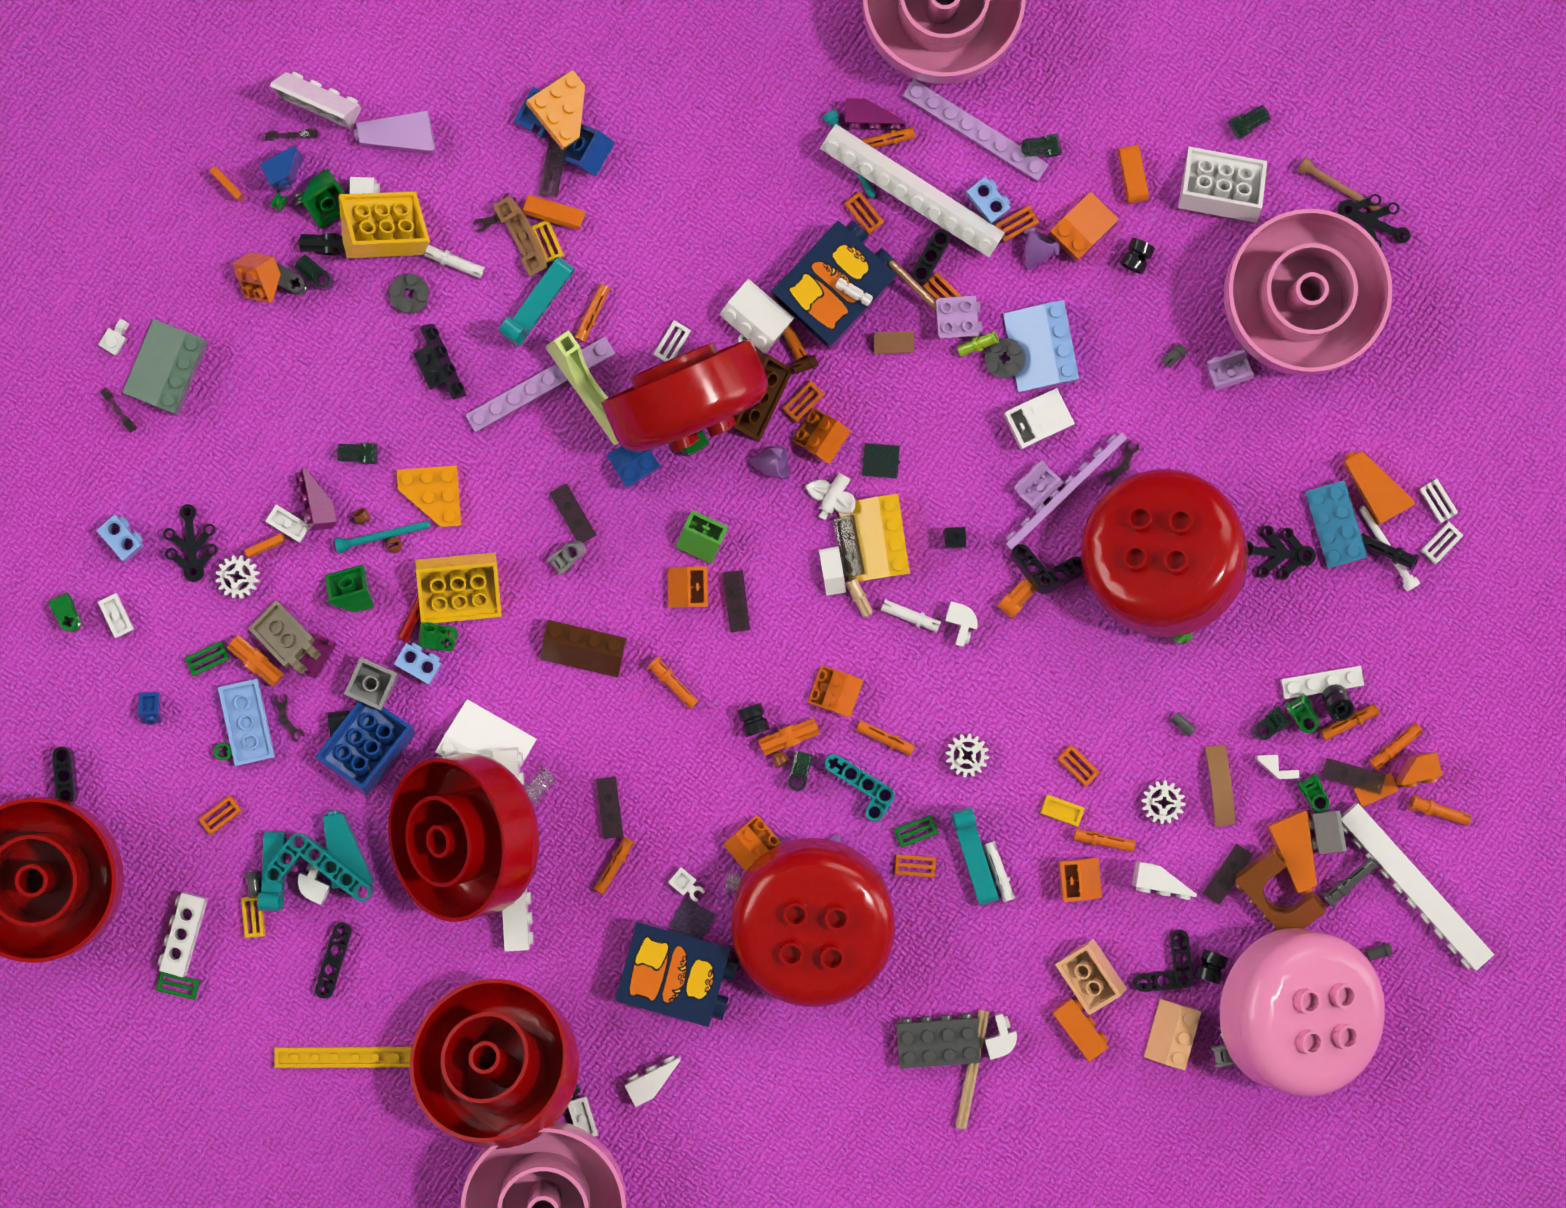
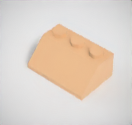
M1094 938L1055 964L1088 1015L1119 998L1127 990Z
M1160 999L1144 1057L1185 1070L1202 1011Z

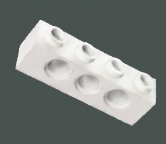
M182 892L181 895L177 896L175 907H177L176 914L172 915L169 926L172 927L171 932L166 935L164 940V946H166L165 953L160 955L158 965L161 966L159 971L179 977L187 975L208 898L188 892ZM185 909H189L192 912L190 920L185 919L183 916ZM180 928L184 929L187 933L185 939L178 937L177 933ZM174 948H178L181 951L179 959L174 958L172 955Z

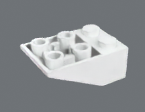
M1057 388L1003 414L1020 450L1075 424Z
M1136 861L1132 885L1136 886V890L1150 893L1152 889L1156 890V894L1170 896L1171 893H1175L1176 897L1190 900L1191 896H1197L1195 892L1161 866Z

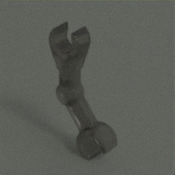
M316 128L305 129L297 133H278L275 130L265 132L266 141H275L279 138H287L288 140L300 137L307 139L318 138V130Z
M506 193L503 196V199L508 197L509 193ZM496 213L489 218L476 219L473 225L482 223L483 227L476 230L477 233H482L492 224L501 221Z
M107 387L101 390L100 393L107 402H110L115 413L121 417L126 429L130 433L136 430L137 427L127 415H124L120 406L114 401L112 392Z
M1131 440L1126 443V454L1121 465L1102 474L1101 478L1105 475L1111 476V481L1105 485L1112 484L1119 474L1129 469L1133 453L1139 449L1138 443L1135 450H1130L1128 447Z
M284 693V702L280 703L278 695H275L274 701L279 710V722L291 733L292 740L299 742L295 738V733L300 732L305 737V732L302 729H297L287 717L288 696Z

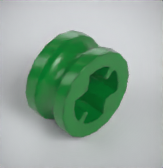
M278 192L274 196L270 208H276L277 212L280 213L285 207L288 197H283Z
M219 743L216 745L214 755L218 760L226 761L233 756L230 744ZM226 746L228 748V750L226 751L228 755L226 757L225 755L221 757L219 755L221 753L219 749L220 747L225 748Z

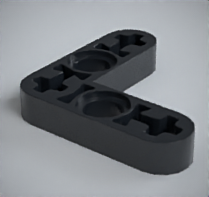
M1024 544L1016 545L1011 554L1013 562L1036 591L1041 594H1048L1084 573L1081 557H1072L1046 570L1033 552ZM1035 566L1038 571L1035 573L1030 572L1027 567ZM1062 572L1066 577L1060 579L1056 577L1055 573Z
M1176 929L1170 934L1173 970L1138 974L1134 978L1136 989L1141 992L1187 988L1192 984L1193 973L1190 943L1186 931ZM1177 933L1185 937L1184 940H1181L1182 947L1186 946V950L1178 949L1175 951L1174 947H1179L1178 941L1174 940V937H1177ZM1177 954H1186L1187 960L1184 964L1176 962ZM1188 966V970L1184 969V974L1189 977V980L1182 984L1181 981H1178V977H1181V970L1177 971L1176 967L1184 968ZM1155 975L1154 984L1156 987L1152 988V983L1145 984V988L1138 984V981H1141V977H1144L1145 980H1152L1151 976ZM1159 976H1168L1169 982L1166 986L1158 984Z

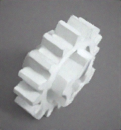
M235 555L232 556V561L227 558L224 559L226 564H219L222 570L221 572H216L217 575H220L216 582L222 584L219 590L226 589L224 595L228 596L232 593V598L236 599L237 594H239L241 599L244 598V593L248 596L252 595L250 590H257L254 584L260 582L259 579H256L260 572L254 571L257 565H250L252 560L248 558L244 561V556L240 555L239 560H237ZM236 564L234 569L227 571L230 566ZM245 566L249 569L251 576L245 572ZM239 573V575L245 577L246 579H239L237 581V579L231 577L230 575H238ZM225 578L231 582V588L227 585ZM249 583L246 588L240 590L242 585Z
M960 734V740L953 738L954 745H947L951 748V751L945 752V754L950 755V758L946 760V762L952 763L950 770L956 768V774L958 775L960 772H963V777H966L969 772L972 777L975 776L974 771L976 770L981 773L980 767L987 766L984 763V759H989V756L985 755V752L989 749L982 747L985 742L979 743L978 736L971 739V734H968L967 738ZM963 742H972L975 745L971 748L965 747ZM957 748L959 756L954 760V751ZM963 750L972 752L970 756L973 763L968 759L963 760ZM980 750L981 757L978 763L976 761V753ZM963 763L970 764L972 768L963 769L959 766Z
M1156 781V787L1149 785L1150 791L1143 792L1146 795V799H1141V802L1146 803V806H1143L1142 810H1148L1145 816L1150 817L1152 815V822L1159 819L1160 824H1163L1164 820L1170 824L1172 817L1178 820L1177 813L1183 814L1180 806L1186 805V803L1181 802V799L1185 796L1178 794L1181 790L1180 788L1174 789L1175 783L1167 786V781H1163L1162 785ZM1160 789L1159 795H1157L1155 798H1151L1153 793ZM1168 790L1175 795L1176 800L1171 799ZM1164 797L1166 801L1172 802V804L1164 805V808H1162L1161 804L1154 801L1162 800ZM1150 805H1154L1158 809V815L1153 812ZM1171 807H1175L1171 814L1166 815Z

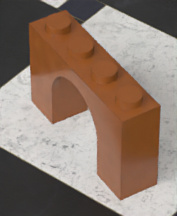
M1272 846L1236 874L1235 885L1242 893L1245 892L1249 896L1248 900L1255 908L1258 906L1262 911L1263 918L1267 922H1272L1275 926V931L1286 928L1304 929L1326 912V905L1314 891H1311L1296 904L1288 907L1277 906L1267 899L1264 893L1266 883L1286 868V859Z

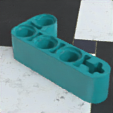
M829 755L825 759L826 769L872 797L866 807L865 814L870 821L876 822L881 820L894 799L893 790L839 755ZM837 758V763L843 766V762L847 764L843 768L841 775L837 773L840 770L837 767L830 768L829 759ZM849 768H853L857 772L856 777L852 780L847 779L845 776V772ZM865 779L873 781L874 786L871 790H865L862 787ZM884 789L889 790L891 793V797L887 801H883L879 797L880 792ZM871 807H878L880 809V815L877 818L870 817L869 810Z
M264 832L261 892L258 895V911L280 912L283 910L285 878L281 882L271 884L265 880L264 872L285 845L286 832ZM286 853L283 855L284 862L286 861ZM273 868L270 873L271 877L277 880L279 878V871Z

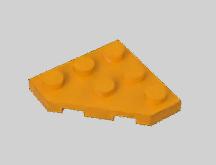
M573 70L526 101V105L562 150L576 142L580 137L585 85Z
M457 465L397 470L398 490L440 527L462 526Z

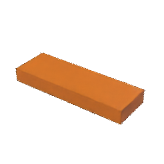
M529 194L522 210L525 215L579 231L586 211Z

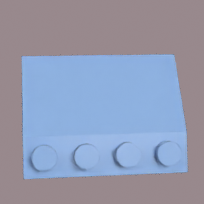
M1064 300L1003 314L1007 337L1017 341L1026 355L1024 368L1015 375L1018 393L1079 380Z

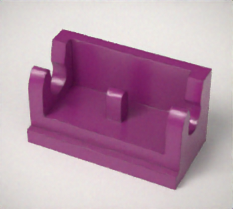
M318 633L315 635V641L312 645L322 655L315 660L306 653L300 660L307 668L305 673L315 679L337 645Z

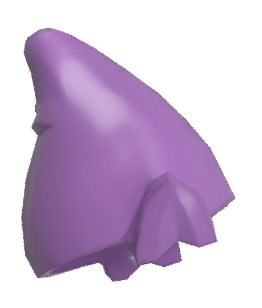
M1030 228L1024 231L1025 234H1028L1025 246V267L1028 270L1046 261L1054 253L1059 255V243L1037 232L1038 228Z
M784 446L770 448L759 456L750 458V464L768 476L786 480L790 475L791 467H788V455Z

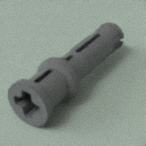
M1369 857L1367 861L1355 869L1343 881L1335 882L1336 885L1328 892H1323V897L1332 907H1335L1339 900L1344 896L1350 895V890L1378 868V864Z

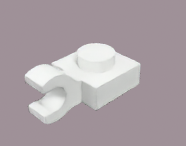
M119 319L115 330L108 328L98 345L117 356L127 340L123 334L127 330L129 323Z

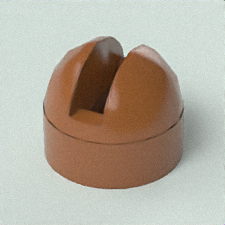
M365 507L358 509L352 515L357 524L365 525L364 521H370V514Z
M391 537L386 542V548L391 553H398L403 547L402 541L397 537ZM398 542V546L389 548V544Z
M779 751L773 755L772 761L776 769L787 764L790 759L784 752Z

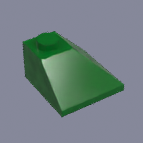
M327 168L310 180L300 200L319 227L323 229L340 217L339 194H345V192Z
M364 564L325 575L330 605L354 613L374 608L372 592Z

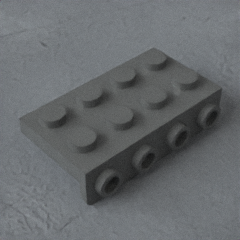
M972 1013L960 1014L961 1017L952 1018L951 1014L940 1015V1019H932V1016H922L920 1020L912 1021L911 1017L900 1018V1022H896L899 1068L981 1063L977 1017L973 1016Z

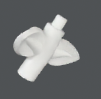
M838 473L832 484L826 480L818 479L805 485L806 491L813 499L823 501L820 506L822 509L819 514L820 518L826 520L829 513L832 514L834 509L841 514H849L854 511L856 505L855 498L851 493L844 491L851 480L850 478Z

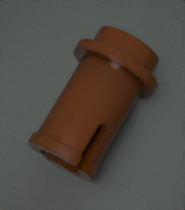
M809 354L807 358L792 362L796 375L811 368L816 369L819 366L815 354L812 356Z

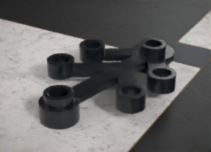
M1372 194L1369 198L1356 203L1352 200H1344L1338 205V214L1351 219L1355 223V218L1361 220L1365 230L1379 243L1380 248L1382 243L1377 239L1373 226L1393 235L1398 243H1406L1410 239V231L1407 228H1395L1377 219L1388 214H1397L1400 208L1395 202L1367 214L1359 210L1370 205L1378 206L1381 203V197L1378 194ZM1377 196L1378 203L1373 204L1371 198ZM1391 205H1395L1397 207V210L1395 212L1390 211L1389 208ZM1346 206L1351 207V212L1349 214H1346L1344 212V208ZM1401 231H1404L1406 233V237L1404 239L1399 238V233Z
M185 504L180 509V516L185 520L187 542L179 537L172 528L165 529L163 536L188 554L189 562L179 556L178 551L174 548L167 549L165 556L167 559L175 561L184 569V576L187 580L198 582L204 576L203 567L212 556L218 553V547L215 544H208L205 547V553L198 561L197 552L209 537L216 533V527L213 524H206L203 527V533L195 541L193 519L197 516V509L193 505ZM187 508L191 510V514L189 516H186L184 514V511ZM208 526L213 528V532L210 534L206 531ZM171 530L173 536L168 538L166 533ZM210 546L215 547V552L212 554L208 551ZM171 550L175 552L173 558H170L168 555ZM196 568L197 574L195 576H192L190 573L191 569Z
M1269 525L1261 529V535L1268 538L1275 548L1257 547L1247 541L1249 548L1248 557L1252 554L1274 556L1266 565L1258 567L1257 575L1261 578L1267 577L1270 571L1286 558H1293L1295 560L1286 568L1283 567L1277 571V577L1281 580L1287 579L1290 573L1300 565H1311L1316 558L1314 549L1310 546H1303L1294 536L1291 528H1284L1281 531V537L1284 540H1289L1295 550H1288ZM1265 528H1269L1271 530L1270 535L1264 534ZM1285 530L1290 531L1291 535L1289 538L1284 536ZM1303 552L1308 553L1309 557L1307 560L1302 558ZM1261 568H1265L1267 570L1266 575L1260 574ZM1281 570L1286 571V577L1280 576Z

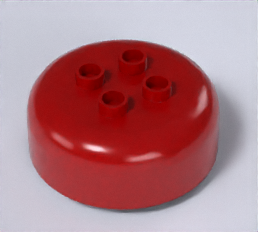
M752 338L718 351L714 342L630 377L633 387L603 400L601 405L617 441L628 451L640 453L669 444L672 453L695 444L699 440L697 432L707 429L709 436L713 437L732 429V426L737 424L734 418L735 415L762 401L767 393L768 378Z
M1157 469L1130 476L1116 484L1103 495L1093 508L1086 522L1082 538L1081 557L1084 574L1090 588L1100 605L1113 619L1128 629L1141 634L1156 637H1172L1192 633L1209 625L1230 607L1239 594L1245 580L1248 567V546L1243 527L1233 505L1219 489L1201 477L1188 472Z
M471 753L432 758L418 763L411 768L402 778L395 791L388 821L391 857L403 887L421 909L435 918L449 922H460L500 912L514 904L528 887L537 865L539 829L535 810L529 795L521 782L504 765L488 756Z
M35 797L14 800L0 805V956L19 962L38 963L56 960L82 950L106 930L116 914L121 901L124 872L121 855L114 838L96 816L83 807L66 800Z
M805 838L789 841L770 849L760 856L748 868L740 880L733 898L731 911L732 941L738 960L745 972L769 995L783 1002L804 1007H821L837 1004L863 991L879 975L886 964L895 936V917L891 896L877 868L855 849L840 842L822 838Z
M505 979L474 981L460 986L444 996L434 1005L422 1021L414 1038L410 1055V1078L413 1092L426 1116L444 1132L467 1144L481 1148L498 1146L496 1149L511 1148L530 1142L545 1133L539 1131L554 1125L567 1109L575 1092L579 1075L578 1046L572 1029L563 1014L550 1001L533 989L521 983ZM527 1123L513 1132L498 1136L511 1127Z

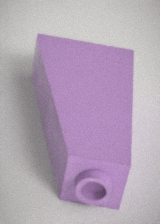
M428 111L356 123L357 129H354L355 139L362 146L436 154Z

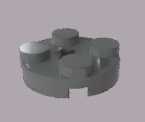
M413 273L398 276L389 288L390 301L400 312L415 314L422 311L428 303L429 287L420 276ZM413 289L415 291L413 293L414 297L412 299H410L409 297L405 298V290Z
M1000 338L999 343L989 346L985 353L987 370L994 376L1003 379L1014 377L1024 368L1026 362V355L1021 345L1010 338ZM1004 353H1007V356L1010 357V361H1006V364H1003V361L1000 360Z

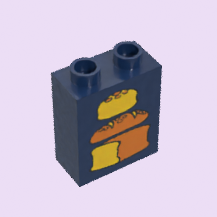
M852 220L846 226L837 221L772 290V297L779 301L786 310L829 350L841 340L897 278V274L888 266L891 260L896 263L897 261L883 248H880L875 254L863 243L869 236ZM843 278L848 284L851 283L863 290V293L870 294L873 297L870 305L866 306L860 300L857 301L845 294V291L837 289L835 284L838 279Z
M638 920L615 1001L709 1027L711 1018L723 1020L729 997L718 993L722 979L734 981L739 963L738 957L729 955L731 945Z

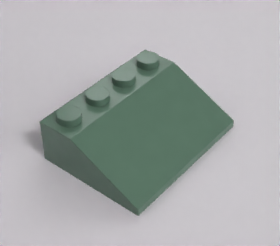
M153 319L122 393L179 416L209 341Z

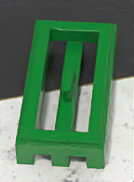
M222 641L185 658L192 676H196L230 660ZM218 647L221 648L220 651H217V652H215V653H213V654H211V655H209V656H207V657H205V658H203V659H200V660H198V661H196V662H194V663H192V661H191V660H193V659H195V658H197V657H199V656H201V655H203V654H206V653H208V652H210V651H212V650H214V649H216V648H218ZM221 654L224 655V658H221L207 666L195 670L196 666L206 661H209Z
M932 815L894 829L901 848L939 834ZM928 820L930 821V824L922 826L920 828L909 831L902 835H900L899 831L910 828ZM931 827L933 829L932 832L921 835L909 841H902L903 838L919 833Z
M160 971L156 991L196 1000L201 980L187 976L179 977ZM164 976L194 983V987L165 980L163 978ZM162 984H166L170 986L191 990L193 992L192 994H188L164 988L161 986Z

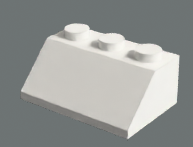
M749 279L735 293L719 314L747 339L752 338L754 345L763 353H766L778 341L794 319L793 316Z

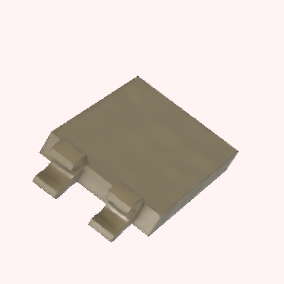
M277 600L248 628L285 668L288 669L292 666L300 674L307 670L306 666L299 661L306 653L315 660L322 655L312 645L315 641L313 636Z

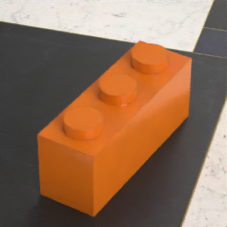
M1070 997L1051 1012L1090 1062L1109 1048L1106 1045L1108 1039L1102 1031L1097 1033L1094 1029L1096 1023L1090 1015L1085 1017L1082 1013L1084 1007L1078 999L1073 1001Z

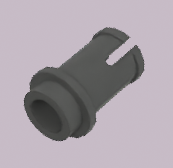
M1179 343L1174 345V348L1161 360L1165 362L1167 367L1171 368L1182 356H1186L1187 350Z
M1177 712L1170 720L1183 732L1182 735L1189 737L1196 729L1193 726L1194 723L1191 724L1180 712Z
M258 871L246 873L248 897L258 896L261 892L259 883L261 875H259Z
M1383 942V945L1366 949L1368 960L1371 962L1385 956L1389 958L1393 954L1390 943Z

